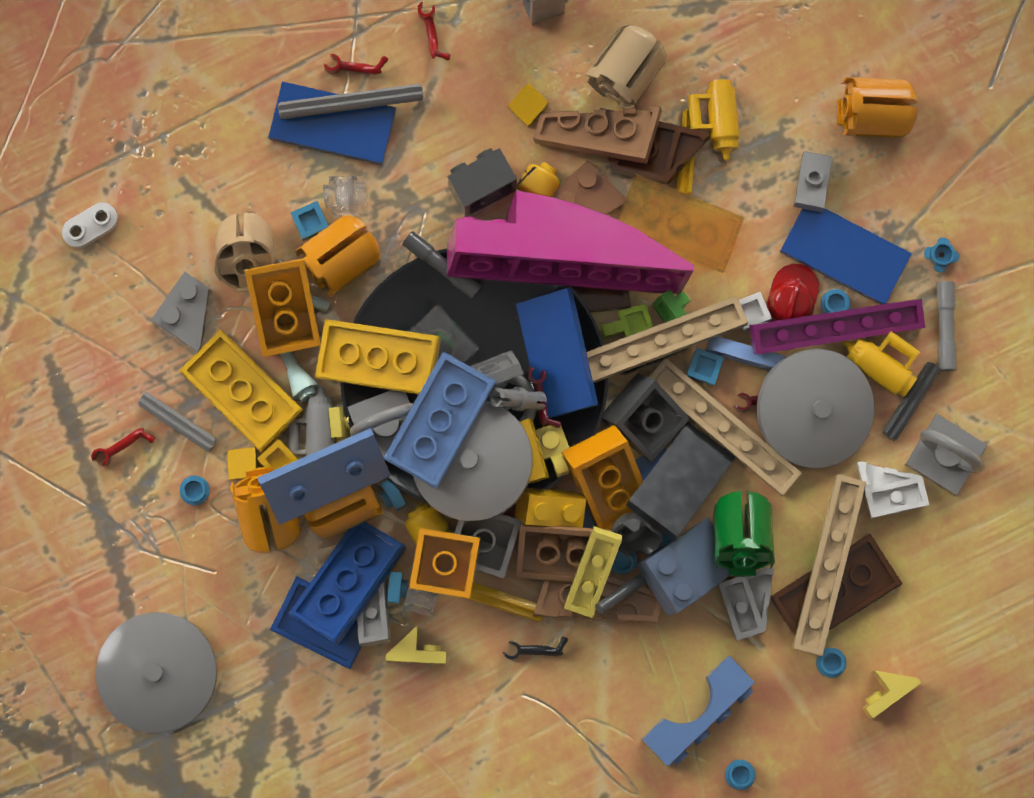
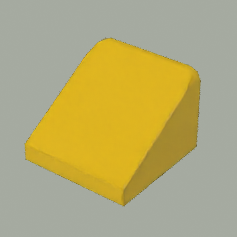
M527 83L511 101L508 108L529 127L542 112L549 108V102L530 83Z
M256 447L227 450L229 480L247 478L245 472L258 468Z

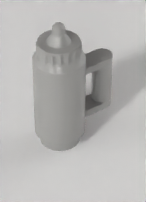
M323 386L318 387V393L315 397H309L306 418L296 419L288 427L287 447L294 455L308 456L336 443V437H331L329 408L334 407L333 397H327ZM300 424H306V449L299 450Z

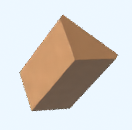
M520 523L516 577L573 582L592 529L567 526H537Z

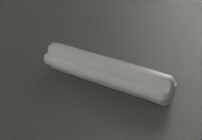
M148 392L141 396L138 402L141 408L207 452L213 449L217 442L214 436Z

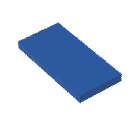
M282 81L268 136L270 140L383 165L396 107L385 105L281 119L278 110L280 102L338 95Z
M825 208L823 212L802 209L780 250V253L878 304H886L912 254Z
M572 288L562 289L517 303L516 307L529 365L534 367L532 378L538 380L541 371L545 370L546 378L542 385L547 398L548 419L597 406V396Z
M367 522L348 529L288 614L291 618L338 646L407 548L404 544Z

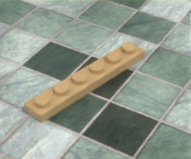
M737 296L586 352L593 383L747 326L748 321Z
M667 358L649 376V378L657 381L695 424L734 455L780 496H783L802 474Z
M839 474L835 477L792 649L823 656L866 486L865 481Z

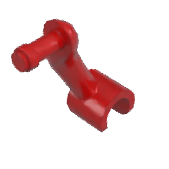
M420 2L418 5V15L420 19L425 21L431 57L433 59L439 57L448 61L451 56L449 53L437 51L438 38L433 21L435 6H432V11L429 14H424L421 12L423 2Z
M330 54V57L338 64L333 68L328 67L326 64L323 65L329 74H337L340 70L377 75L382 73L381 68L388 62V58L382 56L377 66L341 61L336 54Z
M139 428L107 449L98 448L94 450L91 458L92 461H95L98 454L105 453L106 459L102 464L105 467L110 464L111 456L127 448L140 437L148 440L150 443H154L156 438L144 432V428Z

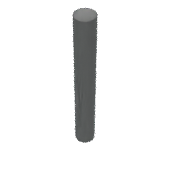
M639 573L595 605L597 612L604 614L645 585L646 582L642 575Z

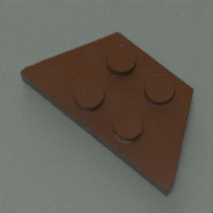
M659 121L647 164L608 157L610 169L615 173L669 185L709 140L710 135L708 132Z

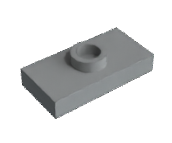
M807 151L803 152L794 207L823 212L832 156Z

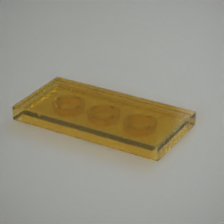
M636 174L618 220L638 229L675 254L723 273L745 217Z

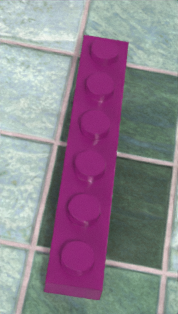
M922 299L749 325L753 354L756 355L889 334L890 331L896 333L926 328Z

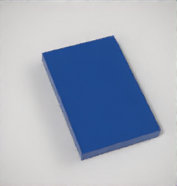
M296 576L270 630L351 669L362 648L359 644L357 619L339 645L336 646L291 618L288 614L310 584V582Z

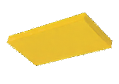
M325 319L315 378L419 395L438 361L442 337Z
M221 329L179 370L261 453L304 412Z

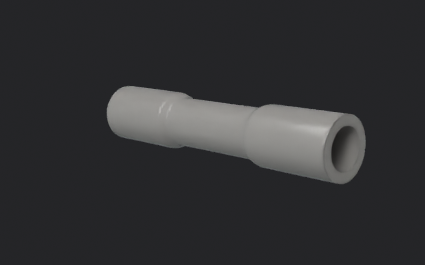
M941 281L937 282L940 337L938 363L940 371L957 370L956 343L954 341L955 282Z

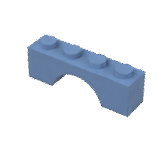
M727 656L706 676L710 689V699L706 710L701 716L691 722L681 724L662 719L641 739L666 766H669L671 763L677 766L688 755L685 751L687 747L693 742L696 745L700 744L710 734L707 728L714 721L718 724L723 722L732 713L729 707L736 700L741 704L753 693L750 687L755 682L730 656Z

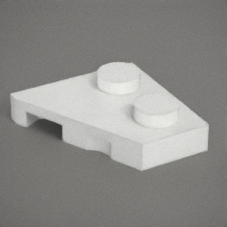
M863 461L857 462L860 480L866 482L864 497L870 519L929 506L922 476L899 472L892 468L870 465Z

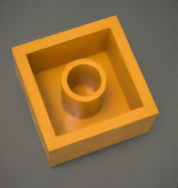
M419 528L409 589L470 599L481 538Z

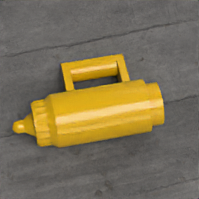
M720 79L708 83L706 94L688 95L690 128L710 131V140L713 143L714 151L721 152L724 160L728 161L731 152L738 149V139L740 138L735 87L732 86L731 80ZM700 101H707L709 124H702Z
M890 331L879 347L872 342H866L862 338H859L857 342L843 341V345L847 347L849 352L847 358L853 361L864 374L894 395L899 394L904 397L917 380L912 375L913 371L909 367L920 351L892 331ZM887 344L909 358L905 365L883 351Z

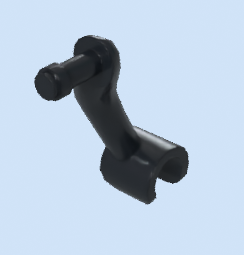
M565 636L561 637V641L556 649L543 645L519 646L518 643L510 641V644L517 647V654L514 656H509L504 652L503 654L510 660L517 658L519 655L561 656L564 654L561 651L568 642V638Z

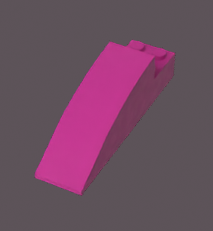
M516 191L506 220L482 221L474 217L456 218L447 243L448 277L665 293L670 289L673 294L678 295L683 291L694 272L693 264L628 224L575 203L522 191Z

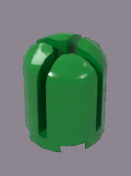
M741 491L731 492L720 497L713 511L716 568L719 564L721 567L729 570V575L738 577L756 576V570L764 568L769 564L771 569L775 564L772 506L769 500L757 492L747 491L743 538Z

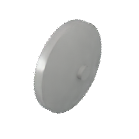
M806 349L784 357L768 372L758 393L757 419L764 439L777 454L788 462L799 466L824 468L841 463L861 447L872 426L874 398L866 376L853 361L834 351Z
M485 401L437 489L414 476L413 478L424 499L442 514L464 521L490 519L511 508L526 490L533 469L531 442L524 427L513 414L503 407H494L490 402Z
M154 612L141 614L119 625L104 642L96 665L97 688L108 711L124 725L147 733L174 731L195 720L210 702L217 682L216 657L206 636L188 620L168 613Z

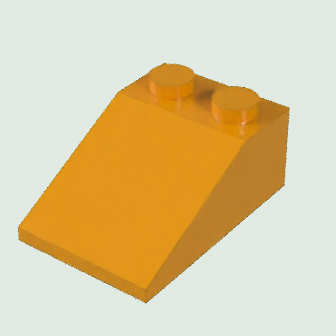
M304 258L244 270L262 357L321 345Z
M615 425L561 452L580 495L587 499L586 507L596 527L611 530L614 522L625 513L634 512L626 504L642 484L643 479L628 441Z

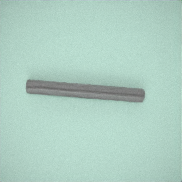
M412 84L280 102L278 110L281 119L421 101L424 96L422 85Z

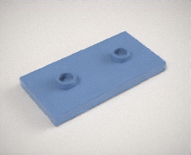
M442 352L383 459L437 489L497 381Z
M369 428L258 477V481L279 525L390 477L391 474L373 432Z

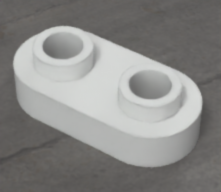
M97 203L64 224L62 229L63 239L73 248H84L116 228L119 221L118 213L108 203ZM100 213H107L105 221L100 222L97 220V216ZM74 228H81L82 232L78 237L72 236Z

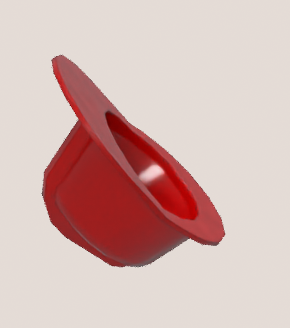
M792 263L782 267L776 273L767 301V308L772 318L769 322L813 315L819 292V282L815 273L810 268L802 264Z

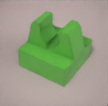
M669 289L661 294L653 302L652 306L665 323L686 315L683 308L691 300L685 292L674 296Z

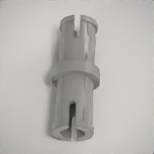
M495 387L492 389L491 394L500 396L489 397L492 406L510 407V409L515 411H523L524 409L541 411L546 405L539 404L537 401L547 402L544 392L526 391L522 387H514L512 389Z

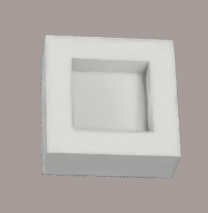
M761 292L739 300L748 321L747 326L742 327L743 331L750 329L749 325L765 323L772 319Z

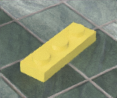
M593 526L565 601L564 609L593 618L596 610L595 605L600 600L622 542V535Z

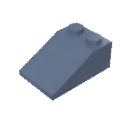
M708 517L678 536L675 541L672 540L635 565L667 616L680 612L729 576L728 569L721 567L719 564L716 568L714 558V526Z

